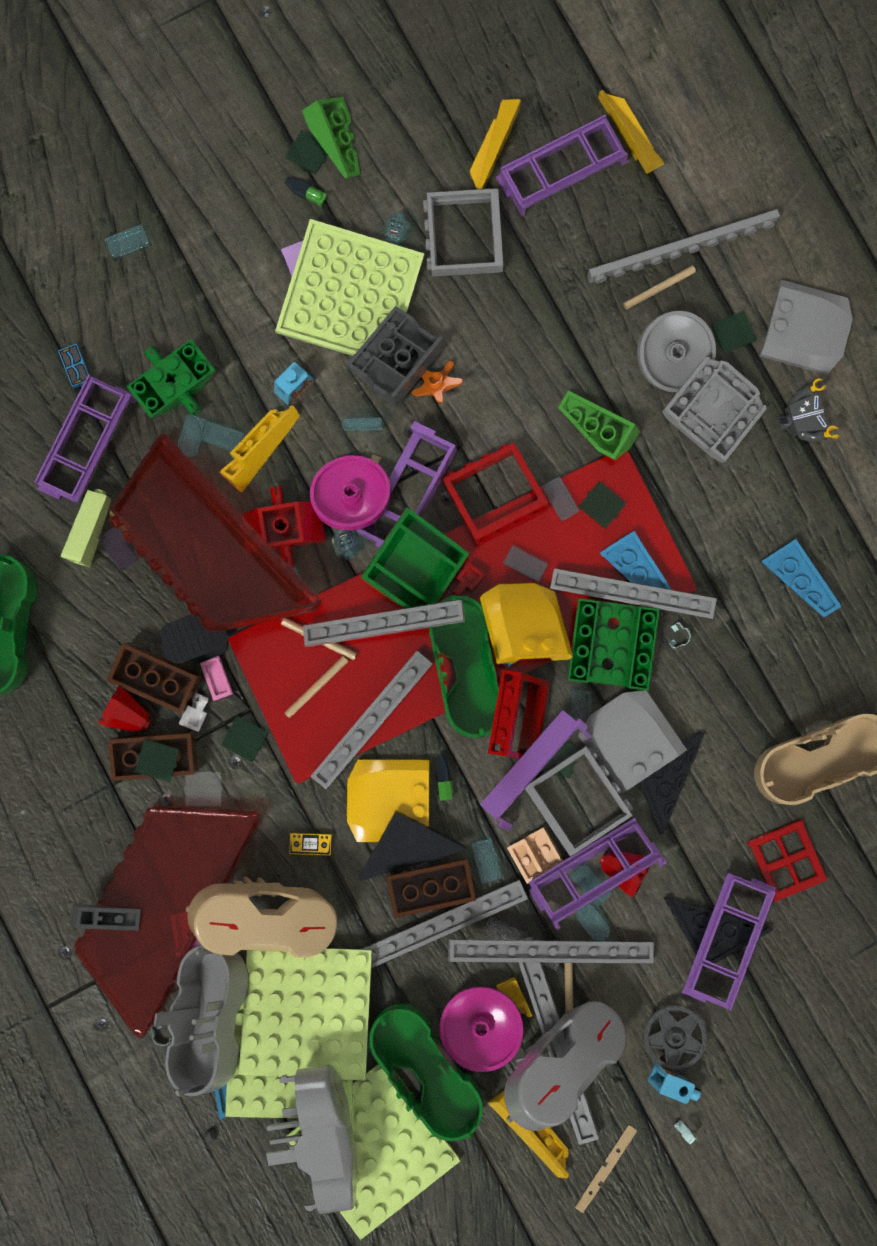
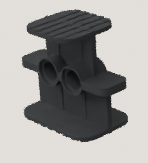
M211 607L205 608L164 625L160 631L162 639L161 648L165 658L173 663L181 664L189 660L194 663H201L224 654L227 650L228 637L235 635L237 628L231 616L227 615L221 618L220 613L216 609Z

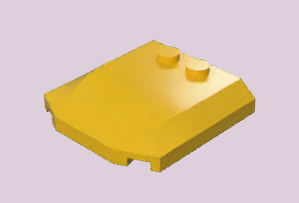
M536 583L499 584L480 597L497 664L516 663L519 659L551 658V661L570 660L573 657L554 591Z
M357 760L347 780V823L357 842H378L395 810L429 827V760Z

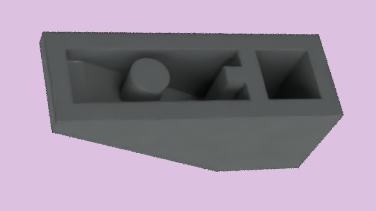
M73 904L71 926L77 929L139 931L141 909Z

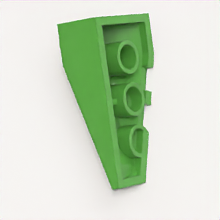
M337 97L317 100L303 109L302 112L309 130L344 178L359 176L357 152L352 146L354 134L350 132L349 128L351 117L344 98Z
M567 391L558 407L598 452L615 461L632 447L640 433L636 424L570 391Z

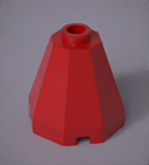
M118 686L116 691L119 693L114 692L101 717L104 719L100 718L98 723L105 727L139 733L141 729L146 730L151 721L148 718L150 714L126 689Z
M612 850L608 854H603L599 864L602 865L601 870L609 878L624 870ZM622 852L630 866L646 857ZM650 866L618 885V887L627 896L634 899Z

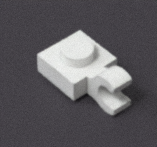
M195 693L192 697V707L186 706L179 724L199 732L207 714L203 709L208 702V698Z

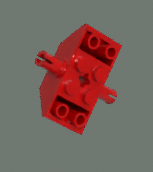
M276 486L277 494L275 487L270 488L272 506L256 508L241 514L240 518L246 555L280 550L282 568H288V564L290 567L295 566L292 548L326 542L323 521L316 515L311 502L285 504L283 487ZM280 523H284L286 526L282 531L277 529V527L281 526Z

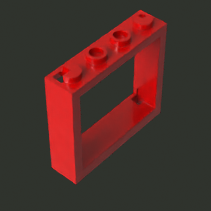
M515 443L505 444L498 451L492 454L487 453L480 460L474 463L469 462L463 466V469L457 472H449L443 478L444 487L476 546L548 510V501ZM513 455L538 500L477 530L453 485Z
M502 670L488 754L520 759L524 755L522 749L527 751L542 733L550 686L549 681L522 672ZM508 676L512 677V682L507 681ZM524 681L529 683L518 752H513L511 750ZM534 685L538 686L537 690L533 689ZM496 744L501 745L500 751H495Z

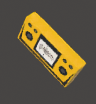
M290 833L289 854L331 855L332 834Z

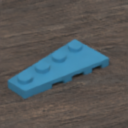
M635 531L600 552L631 583L672 590Z
M796 539L761 561L823 618L842 607Z

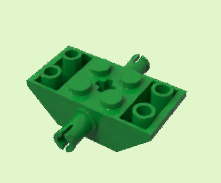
M190 339L164 359L154 345L149 347L153 355L146 349L144 354L154 366L126 387L151 419L173 411L181 404L185 406L191 416L196 415L192 407L199 413L202 408L192 396L206 385L216 370L193 340ZM175 379L176 382L172 384L170 381Z

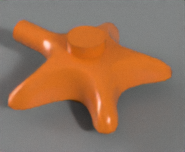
M447 361L440 372L426 370L421 376L424 384L413 390L412 395L434 396L438 403H442L443 394L450 389L460 386L463 380L461 378L448 377L454 363Z

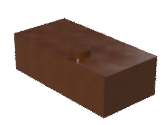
M127 642L122 643L107 681L182 714L186 706L190 705L202 674Z
M195 731L112 737L108 740L111 781L193 775L198 771Z
M466 858L385 875L394 918L476 901L468 859Z

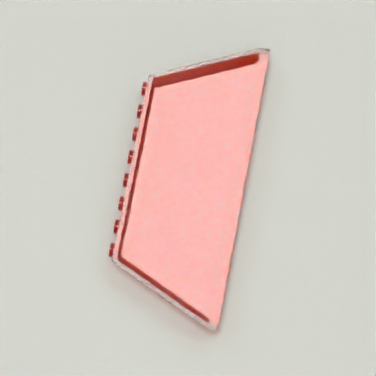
M163 433L158 436L111 506V518H109V521L113 528L120 530L124 540L135 547L137 554L148 561L151 570L158 572L163 583L174 590L178 600L186 603L190 613L201 620L203 627L207 631L218 632L309 613L318 609L321 606V599L167 435Z
M153 806L144 813L143 819L145 820L142 826H138L133 834V837H135L134 841L126 847L123 853L125 857L122 863L116 866L112 882L109 881L105 886L103 899L96 903V905L141 909L139 931L84 929L83 936L79 937L74 945L76 956L134 1036L143 1039L155 1018V1013H158L178 975L182 959L191 950L196 941V937L188 924L186 906H190L197 893L207 886L219 883L226 884L261 814L245 810Z

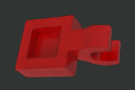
M469 562L456 577L460 583L451 594L461 596L466 588L472 592L485 575Z

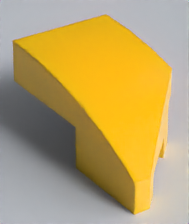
M515 977L496 985L498 990L507 994L515 1002L520 1013L525 1014L527 1017L532 1016Z

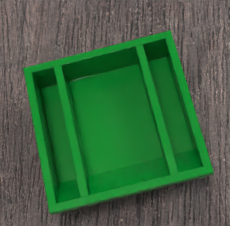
M406 507L361 575V578L402 609L437 604L469 553Z

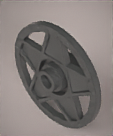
M678 1005L666 1006L657 1010L647 1021L644 1029V1044L650 1057L660 1066L671 1070L685 1069L695 1064L704 1053L707 1042L706 1029L701 1019L692 1010ZM668 1011H682L688 1013V1015L676 1021ZM658 1017L661 1030L649 1035L651 1025ZM697 1023L701 1030V1044L691 1036ZM651 1048L664 1049L666 1063L657 1058ZM683 1052L695 1054L689 1061L678 1064Z

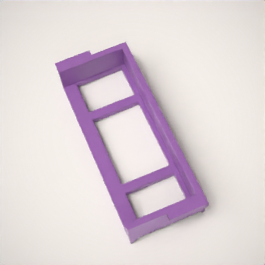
M606 115L501 167L500 175L496 176V179L506 198L511 197L522 217L525 215L526 208L618 161L623 166L629 163V160L627 158L628 154L624 151ZM602 129L614 153L598 160L586 137ZM580 141L592 164L549 185L537 162ZM531 165L543 189L522 198L510 175Z
M90 375L87 376L34 483L39 485V491L58 500L64 497L76 504L82 505L83 501H81V498L129 401L132 403L136 401L132 393L118 386L113 387ZM95 386L120 397L111 417L86 406ZM82 411L107 422L86 467L60 456ZM57 461L82 473L72 494L47 483Z
M414 421L411 426L413 434L392 471L389 482L392 494L407 465L433 477L415 512L422 518L454 459L457 448L454 444L435 436L436 431ZM420 439L447 451L437 472L410 459ZM387 509L383 514L396 522L400 518L399 515ZM376 522L356 530L359 536L376 543L375 546L379 548L384 540L371 534Z
M562 710L480 804L493 818L500 822L498 825L508 832L513 827L502 814L570 736L578 729L588 739L591 738V735L586 731L588 726L580 718L575 721Z
M633 818L531 880L529 884L532 888L529 889V892L541 912L543 910L547 912L558 930L560 929L558 922L654 863L657 862L659 867L667 864V861L654 842L651 843L636 819ZM636 831L650 854L630 866L616 843ZM610 847L624 870L579 896L566 873ZM561 877L574 900L553 913L541 894L540 889Z
M727 872L682 993L700 1001L706 1002L707 1000L730 1011L732 1010L776 893V887L753 878L750 882ZM735 881L766 894L758 917L726 905ZM723 911L755 923L737 973L705 960ZM702 966L734 978L726 1002L694 989Z

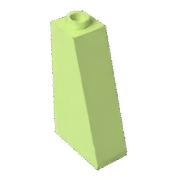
M95 489L94 492L87 490L62 551V558L72 563L91 567L111 502V498L106 495L107 492Z

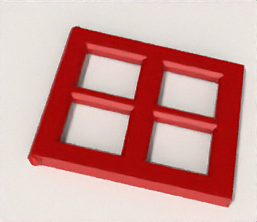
M802 819L747 842L766 884L776 887L770 872L785 866L789 870L794 884L779 891L776 887V893L773 898L774 902L827 881ZM797 830L804 849L788 855L781 837ZM775 839L783 858L767 864L759 846ZM808 857L816 875L799 881L792 863Z

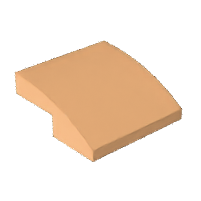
M545 826L507 847L527 884L564 861Z

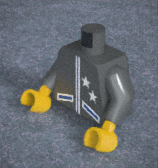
M816 379L813 382V386L809 385L803 388L790 399L789 406L785 409L786 416L777 418V425L780 430L789 428L792 436H798L799 439L811 443L826 440L828 437L832 439L839 438L840 435L838 434L832 436V431L839 428L828 426L819 392L815 393L816 390L823 391L826 389L827 386L822 388L817 386L818 382L823 379Z

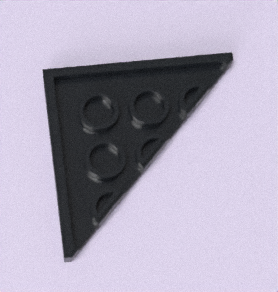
M703 732L681 740L687 750L639 782L660 835L665 832L666 825L695 759L698 747L704 737Z
M395 810L358 880L362 881L465 851L466 846Z
M665 897L666 904L693 952L697 955L713 910ZM723 913L705 960L717 963L747 946L755 923ZM763 925L759 938L773 931V929Z

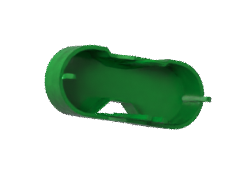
M0 554V697L9 695L17 690L27 675L29 660L24 653L30 607L37 601L38 589L36 577L25 563Z
M452 595L440 603L462 600L465 622L429 627V635L447 720L458 734L467 738L478 739L491 734L499 687L488 640L489 632L482 606L472 598ZM440 654L452 661L454 666L456 683L449 693L447 692L446 684L443 685V682L447 681V674L443 672L441 675L440 668L444 667L443 657L440 658Z
M398 1003L386 1007L377 1015L373 1022L369 1044L374 1058L387 1074L388 1080L397 1091L396 1097L398 1099L402 1098L406 1103L405 1109L408 1112L412 1109L417 1119L420 1118L426 1128L437 1138L445 1141H459L471 1138V1134L479 1126L483 1114L482 1094L478 1084L470 1073L463 1072L448 1055L441 1042L432 1032V1022L423 1011L406 1003ZM393 1067L410 1069L423 1086L421 1103L413 1097L414 1093L406 1089L404 1086L405 1081L398 1078L397 1072Z

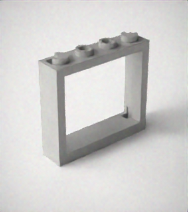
M498 188L427 193V200L423 201L424 212H428V219H424L425 232L429 231V238H426V251H430L431 257L427 258V270H431L432 277L503 272ZM490 202L494 262L437 266L433 206Z
M586 745L532 780L525 788L570 857L633 816L631 813L633 807L627 798L625 800L619 795L622 792L615 781L613 783L610 782L607 777L610 773L604 764L601 766L596 761L598 755L592 747L588 749ZM582 755H585L623 812L574 844L536 786Z

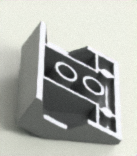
M395 306L346 366L377 395L394 407H397L444 350V340L440 335L433 336L421 328L415 318Z

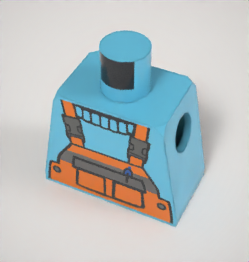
M293 362L275 380L274 393L289 407L315 379L299 364Z
M655 1062L647 1081L660 1094L685 1104L690 1099L697 1101L700 1098L701 1089L695 1087V1084L687 1076L664 1068Z

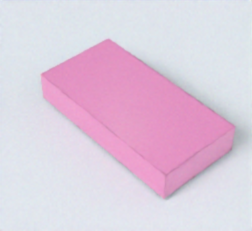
M220 656L200 663L213 701L233 694Z

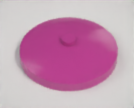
M343 456L328 462L317 472L310 487L311 504L318 518L328 526L339 530H358L373 524L384 514L391 499L390 482L384 469L375 461L362 456Z
M473 986L458 992L445 1006L440 1020V1037L448 1055L460 1066L477 1072L493 1071L510 1062L518 1052L523 1038V1020L517 1005L507 994L489 986Z

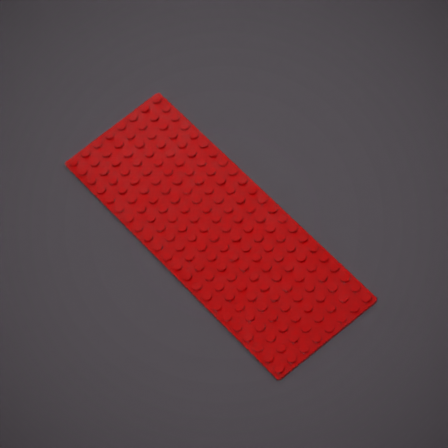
M627 451L616 461L605 456L540 487L548 501L547 511L476 546L465 524L445 533V536L466 550L469 555L437 604L452 596V591L460 583L456 577L469 562L482 572L485 577L472 592L466 588L461 596L472 598L480 605V597L499 584L536 583L550 589L554 569L630 582L600 552L635 531L673 591L690 594L696 591L697 587L639 471ZM532 491L472 521L476 529L479 530L538 499ZM363 573L240 631L228 639L296 783H301L311 778L314 771L416 651L433 665L355 756L445 713L429 628L336 642L357 653L356 658L352 660L324 645L307 647L305 646L303 635L281 625L284 617L304 626L402 609L368 585L361 578ZM550 589L556 594L571 648L578 599L640 606ZM614 617L610 618L607 623L610 629L616 628L618 625L617 619ZM488 635L498 687L500 686L502 670L526 674L551 661V658L521 659L505 668L503 663H496L491 639ZM440 654V658L443 657L444 667L440 668L441 675L443 672L447 674V681H444L443 685L446 684L447 692L449 693L456 683L454 666L452 661ZM344 656L349 662L289 718L284 712ZM510 676L507 677V681L509 682L512 680V677Z

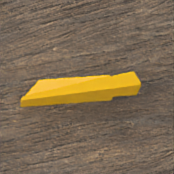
M601 90L598 96L600 102L634 159L639 160L646 174L664 165L663 160L654 151L652 144L625 99L606 94Z
M520 99L501 101L497 119L493 120L470 169V176L477 190L484 189L520 110Z
M291 405L285 411L270 410L230 452L234 460L220 471V474L239 492L242 493L299 419L300 415L296 408Z
M504 1091L488 1102L558 1178L569 1177V1172L566 1171L568 1148L551 1128L531 1131L519 1126L514 1120L509 1123L507 1117L510 1114L505 1105Z

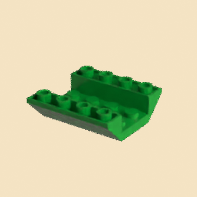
M578 599L571 648L573 657L570 659L567 680L625 686L627 688L649 691L660 609ZM614 617L617 619L618 625L616 628L610 629L607 623L610 618ZM605 658L612 660L613 664L609 669H604L602 666V661Z

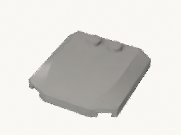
M780 280L767 334L764 337L759 356L827 375L844 355L853 321L849 299Z
M705 357L662 412L669 422L710 457L724 463L767 408L762 404L758 388L733 366L725 361L719 362L710 359V357Z
M646 690L620 694L589 715L585 724L588 726L586 731L591 735L590 739L581 732L578 735L588 749L591 747L598 755L596 761L600 766L604 764L610 773L607 776L610 782L613 783L615 781L622 792L619 795L687 750Z

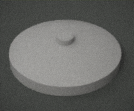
M686 311L667 312L654 318L643 330L637 348L638 364L642 374L649 383L666 392L677 393L705 357H710L712 360H715L716 344L711 329L700 317Z

